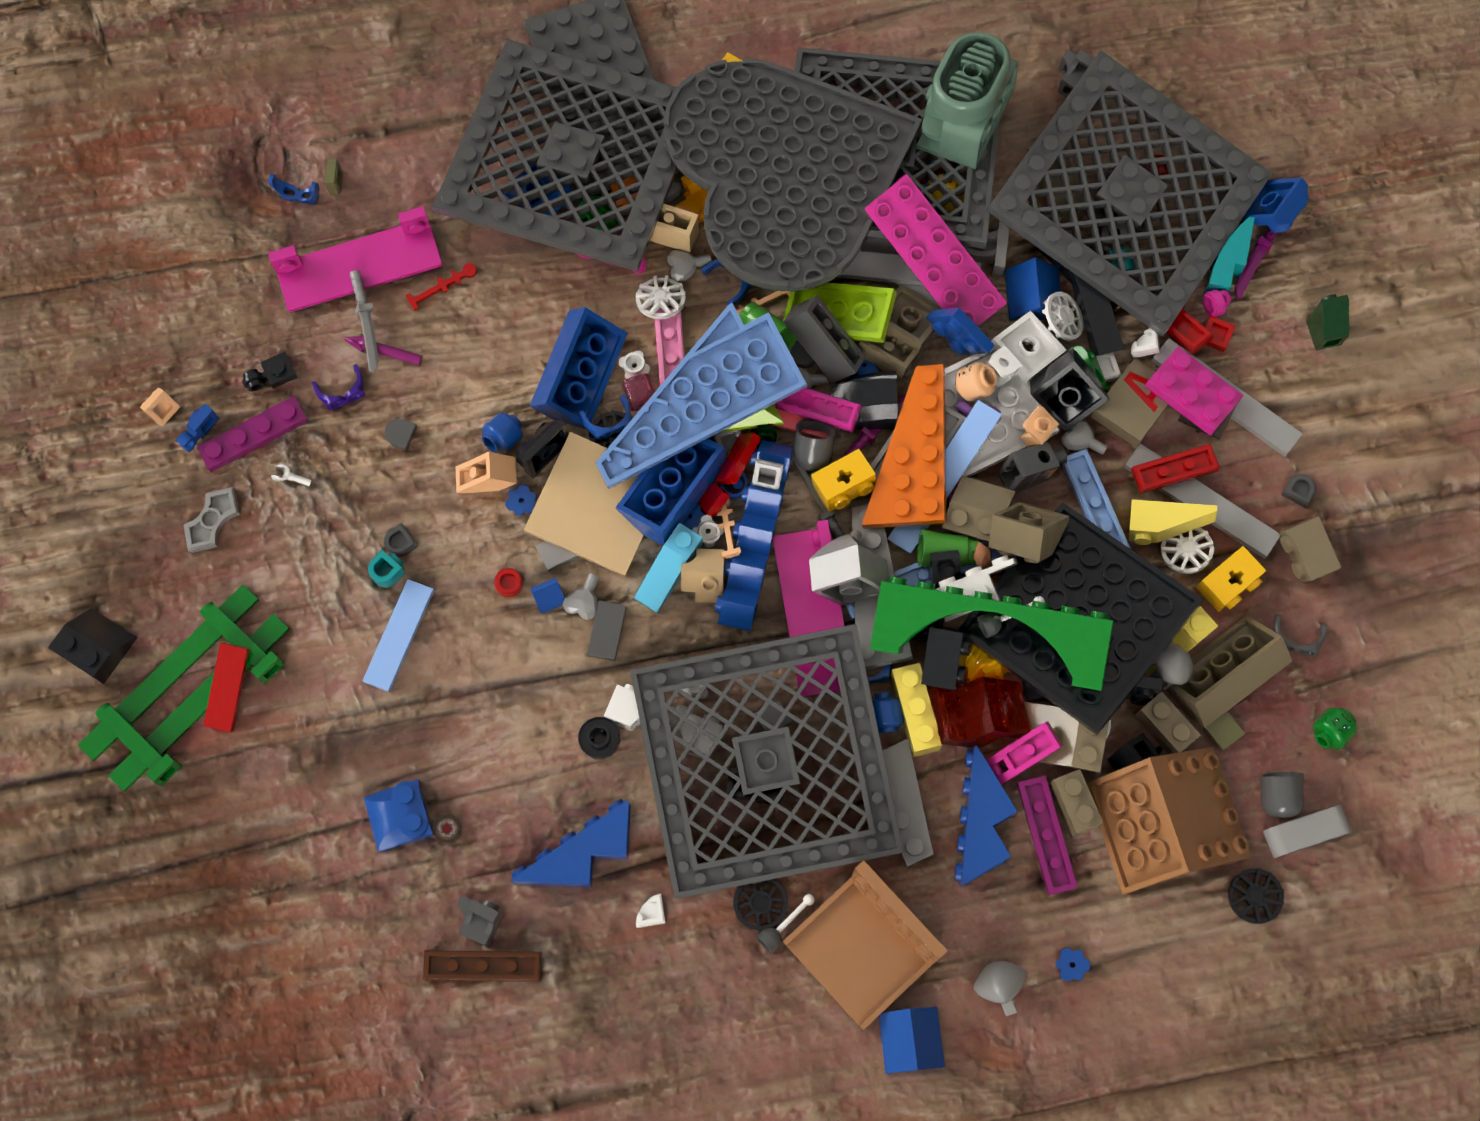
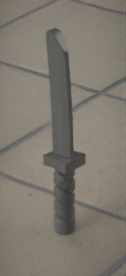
M793 456L794 464L823 513L820 515L819 520H828L830 532L834 535L835 539L845 535L834 518L835 510L831 512L827 510L805 469L796 463Z

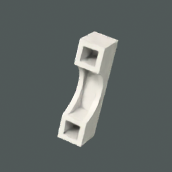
M625 684L624 687L617 685L604 717L612 720L617 726L629 731H633L640 725L634 688L630 684ZM678 704L677 708L670 706L682 715L688 708ZM692 710L687 718L701 726L707 715L701 718L694 715ZM668 711L670 723L676 726L680 718ZM712 717L704 729L718 737L723 730V726L719 725L720 721ZM684 722L679 731L683 740L689 743L697 729ZM701 733L693 747L706 755L715 741ZM715 748V750L713 751V753H712L711 756H710L711 759H712L713 756H714V753H715V751H716V748ZM691 750L688 752L690 755L703 759Z

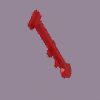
M467 263L461 272L456 273L452 270V277L444 281L441 277L436 279L437 285L413 298L410 293L405 296L415 311L419 309L417 304L441 290L444 293L449 291L448 286L456 282L461 284L460 280L465 277H474L477 274L476 266L472 263Z

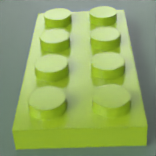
M828 282L814 288L790 292L783 322L793 306L817 295L852 340L880 343L885 341L897 295L894 288Z

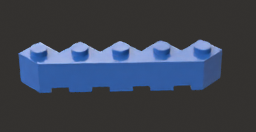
M762 440L759 449H755L751 457L750 465L754 466L756 459L784 464L782 482L779 491L752 485V480L750 486H744L742 501L746 502L745 512L741 522L736 521L733 538H737L736 548L740 547L741 553L732 559L728 558L725 564L724 575H728L727 587L724 595L718 596L715 606V612L719 613L718 624L751 631L758 607L760 590H762L766 573L767 560L773 543L776 522L782 505L784 488L789 475L793 446Z

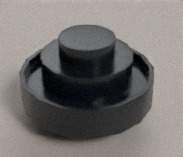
M594 717L587 720L581 726L578 733V742L581 750L588 757L606 759L617 751L620 745V733L617 725L612 720L605 717Z

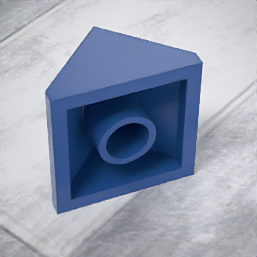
M1033 258L1005 270L1009 321H1017L1029 311L1039 320H1047L1046 315L1042 313V310L1045 309L1043 302L1051 294L1061 292L1059 268L1038 258Z
M937 1007L883 1012L878 1016L886 1074L945 1067Z

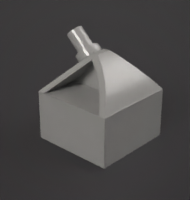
M853 530L850 534L832 540L809 559L812 591L841 606L879 595L881 581H889L887 560L860 541L862 534L859 530Z

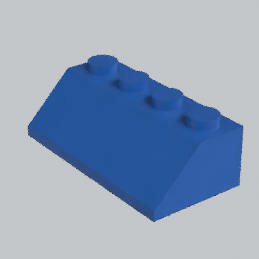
M586 307L569 310L530 407L551 419L563 420L567 424L586 429L579 416V411L583 410L588 421L592 423L628 333Z
M707 438L641 472L616 506V510L643 535L663 546L677 525L684 523L716 478L726 460L724 447Z

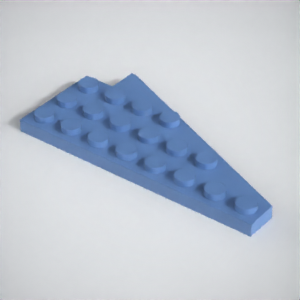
M733 303L724 309L595 462L609 489L807 387L769 312L744 325Z

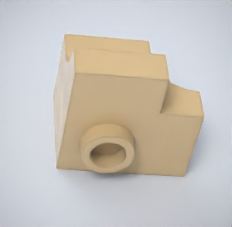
M697 549L694 560L682 563L681 592H695V602L716 603L718 596L724 595L725 558L722 557V552L725 550Z

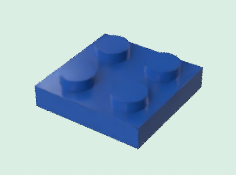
M960 308L932 310L926 317L932 324V329L938 335L944 336L950 343V348L959 355L988 354L995 346Z

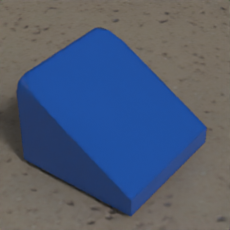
M557 578L532 587L531 592L541 613L563 605L564 595Z

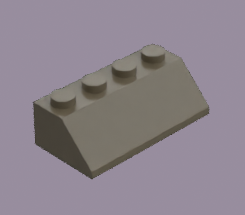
M1246 615L1191 657L1194 670L1188 682L1182 685L1173 684L1167 691L1190 718L1206 728L1290 664L1292 659L1281 635Z

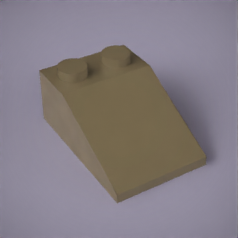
M1028 702L1022 703L1016 740L1041 724L1049 722L1063 744L1062 748L1038 763L1073 770L1080 769L1081 771L1095 774L1101 772L1109 721L1100 733L1096 735L1057 706Z

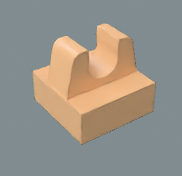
M158 387L143 402L140 408L157 424L163 427L180 406L165 391Z

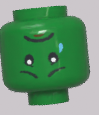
M1332 707L1327 709L1313 725L1316 742L1321 747L1332 750L1344 748L1357 732L1355 717L1344 708Z

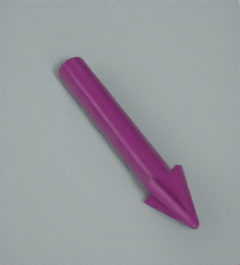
M364 336L344 338L346 342L360 352L366 350ZM376 342L378 354L421 365L422 355Z

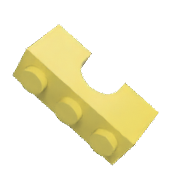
M920 663L892 669L890 675L895 697L900 700L905 721V734L909 740L912 758L940 751L942 747L927 687L921 684L923 673Z

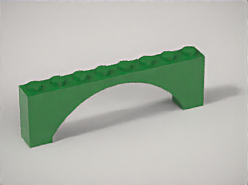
M890 576L889 581H881L870 645L871 650L902 654L903 647L916 634L940 619L967 611L995 612L1017 619L1043 636L1066 664L1073 678L1071 686L1103 690L1115 621L1108 619L1109 613L1091 611L1090 616L1079 614V608L1062 606L1061 611L1049 609L1050 603L1033 601L1032 606L1020 604L1021 598L1004 596L1003 601L992 599V593L975 591L974 596L963 594V588L946 586V591L936 590L935 584L918 581L917 586L906 584L907 579Z

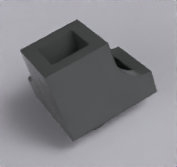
M1068 50L1060 63L1059 71L1063 74L1057 92L1067 98L1094 58L1082 50L1077 55Z
M461 895L456 904L464 915V922L459 934L489 948L504 917L503 914L498 912L500 906L485 899L481 904Z

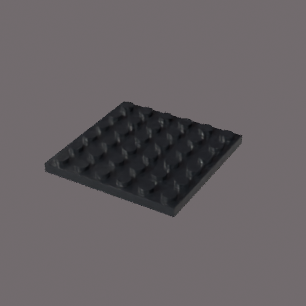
M1062 502L1055 512L1070 517L1053 554L1039 563L1026 562L1024 557L1018 556L1016 558L1018 564L1008 568L994 586L1000 601H1003L1004 596L1021 598L1020 604L1026 605L1033 602L1035 597L1041 596L1044 598L1045 603H1050L1049 609L1061 611L1062 606L1079 608V614L1088 616L1091 615V611L1109 613L1108 619L1115 621L1103 690L1071 686L1073 678L1057 651L1037 631L1017 619L1010 618L1003 621L1000 631L986 638L979 627L977 617L987 613H994L999 617L1003 614L973 611L959 629L970 631L969 638L972 639L973 645L1094 734L1098 735L1203 603V599Z

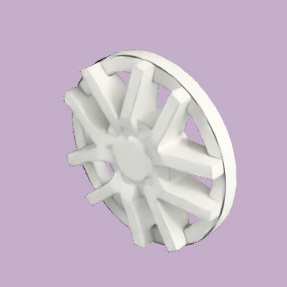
M657 275L654 276L653 279L640 284L636 292V305L641 313L653 319H666L675 316L683 309L686 302V293L683 285L670 279L668 275L657 278ZM658 283H664L663 287H658ZM651 305L653 306L650 311L646 310ZM671 305L674 309L670 311L668 306ZM659 309H662L665 313H656V312H657Z
M1064 292L1051 294L1043 302L1045 309L1042 310L1049 323L1048 330L1055 332V338H1062L1068 342L1078 338L1082 334L1084 321L1076 301Z
M1197 528L1194 531L1200 534L1193 537L1191 530L1188 532V537H1183L1182 534H1179L1178 538L1171 537L1162 541L1161 556L1166 565L1182 574H1193L1206 568L1214 554V543L1207 530ZM1203 538L1207 540L1206 543L1198 544V541ZM1166 542L1175 544L1176 547H1165ZM1209 548L1208 556L1201 550ZM1166 553L1175 554L1171 561L1167 557ZM1197 555L1205 560L1203 564L1196 560L1195 557ZM1178 558L1184 560L1181 567L1174 564ZM1188 561L1195 566V568L1188 569L1185 567Z

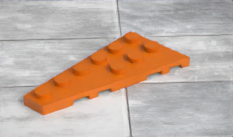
M943 364L916 366L861 525L863 529L946 523L945 367Z

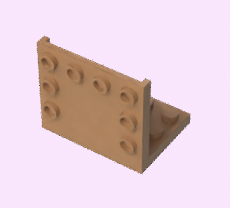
M1213 747L1149 757L1086 783L1103 820L1100 829L1122 895L1186 873L1252 857L1248 841L1244 837L1239 822L1238 813L1229 794V787L1224 780L1219 759Z
M864 860L854 869L851 878L783 941L787 948L862 1030L866 1029L931 965L948 951Z

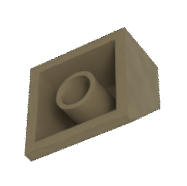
M962 476L950 501L946 514V523L943 524L942 528L989 541L992 515L1012 506L1016 491Z
M1018 502L992 515L988 547L999 550L998 552L1002 555H1017L1024 557L1026 562L1039 563L1053 554L1069 522L1070 516Z

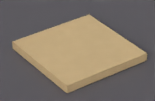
M570 432L527 521L524 532L625 577L644 535L616 510V506L640 474L609 489L595 463L607 448Z

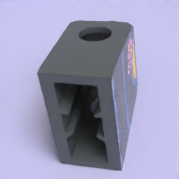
M1045 442L1042 445L1038 444L1012 452L997 473L1005 488L1019 493L1049 480L1060 465L1067 463V455L1063 448L1053 450L1051 445Z

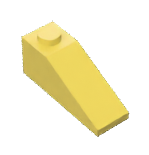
M1132 500L1129 541H1134L1139 545H1149L1211 524L1216 520L1218 506Z

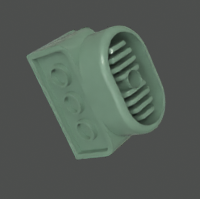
M972 32L958 37L950 44L935 72L933 84L930 85L926 94V100L928 101L924 112L925 117L922 122L923 133L916 145L917 149L976 169L1015 90L1019 62L1011 59L1007 46L1000 39L988 33Z

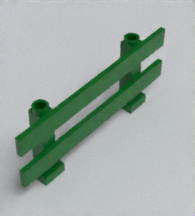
M243 584L219 608L213 602L207 603L200 611V614L206 621L116 708L112 707L109 703H105L96 711V716L101 723L78 746L93 761L100 757L117 739L132 752L108 775L122 791L126 792L148 769L149 771L145 775L153 783L162 787L182 767L175 758L168 754L163 756V754L206 713L214 672L147 738L132 724L222 636L230 644L250 648L246 672L254 666L251 672L264 684L285 665L272 651L266 654L290 630L274 613L250 637L236 625L259 601Z

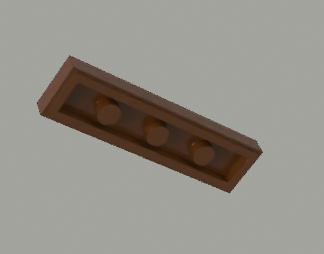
M424 950V981L541 982L542 952Z

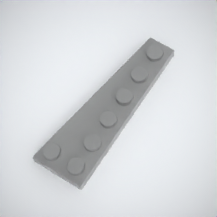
M868 504L852 507L853 530H859L862 534L860 541L887 560L888 578L890 579V576L896 577L885 528L863 529L861 525ZM879 595L855 602V624L857 625L866 670L913 660L910 641L903 647L902 654L870 649Z

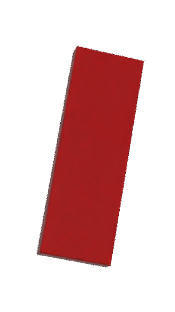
M1211 443L1131 468L1140 495L1220 470Z
M224 642L220 643L203 726L227 732L234 731L250 648Z

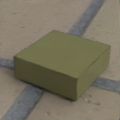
M328 159L325 184L330 195H339L341 193L343 170L337 159Z
M1228 711L1203 729L1221 752L1246 734Z

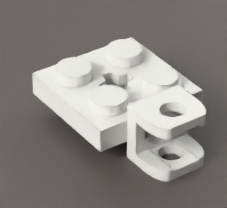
M1029 311L992 339L991 342L995 345L993 348L996 352L991 356L987 365L1000 374V377H997L995 387L1003 386L1014 378L1016 374L1027 383L1063 356L1067 350L1041 321ZM1022 343L1026 345L1031 344L1033 346L1032 352L1025 350Z

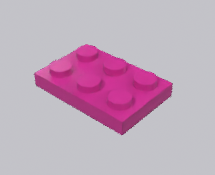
M1177 347L1145 384L1146 388L1210 436L1244 396L1180 347Z

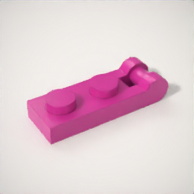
M1045 722L986 761L1002 786L1062 748L1063 744L1050 723ZM1002 761L1005 762L1009 769L1006 772L1003 771L999 764Z

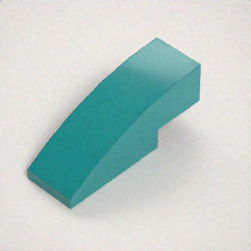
M1248 217L1227 240L1208 276L1204 294L1214 289L1218 291L1227 290L1229 292L1233 275L1240 277L1247 263L1254 217Z

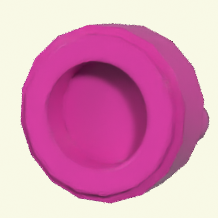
M1214 289L1206 292L1203 296V306L1206 313L1213 317L1225 314L1230 304L1231 295L1227 290L1218 291Z

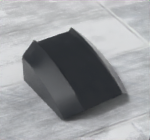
M896 371L858 375L841 380L831 386V396L862 406L854 430H862L864 427L868 430L895 429L898 420Z

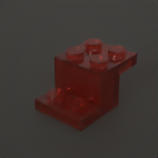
M981 676L956 690L934 687L929 690L941 744L971 748L977 745L980 749L1004 737L1020 739L1031 731L1019 682Z

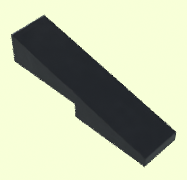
M1070 271L1077 305L1081 304L1090 351L1097 356L1124 350L1109 298Z

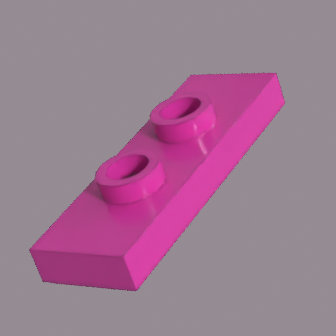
M804 388L775 404L776 409L852 433L862 409L860 404L809 388Z

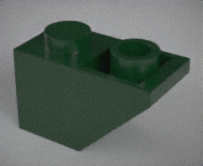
M1336 294L1323 297L1307 319L1306 323L1316 351L1340 346L1349 336L1348 295L1337 297Z

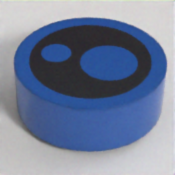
M742 473L737 484L721 485V488L730 495L729 499L742 498L744 486L748 485L747 477Z

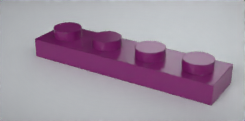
M293 396L197 446V449L208 470L212 473L309 421L296 397Z
M1046 775L1017 782L1016 785L1048 896L1077 889L1078 886Z

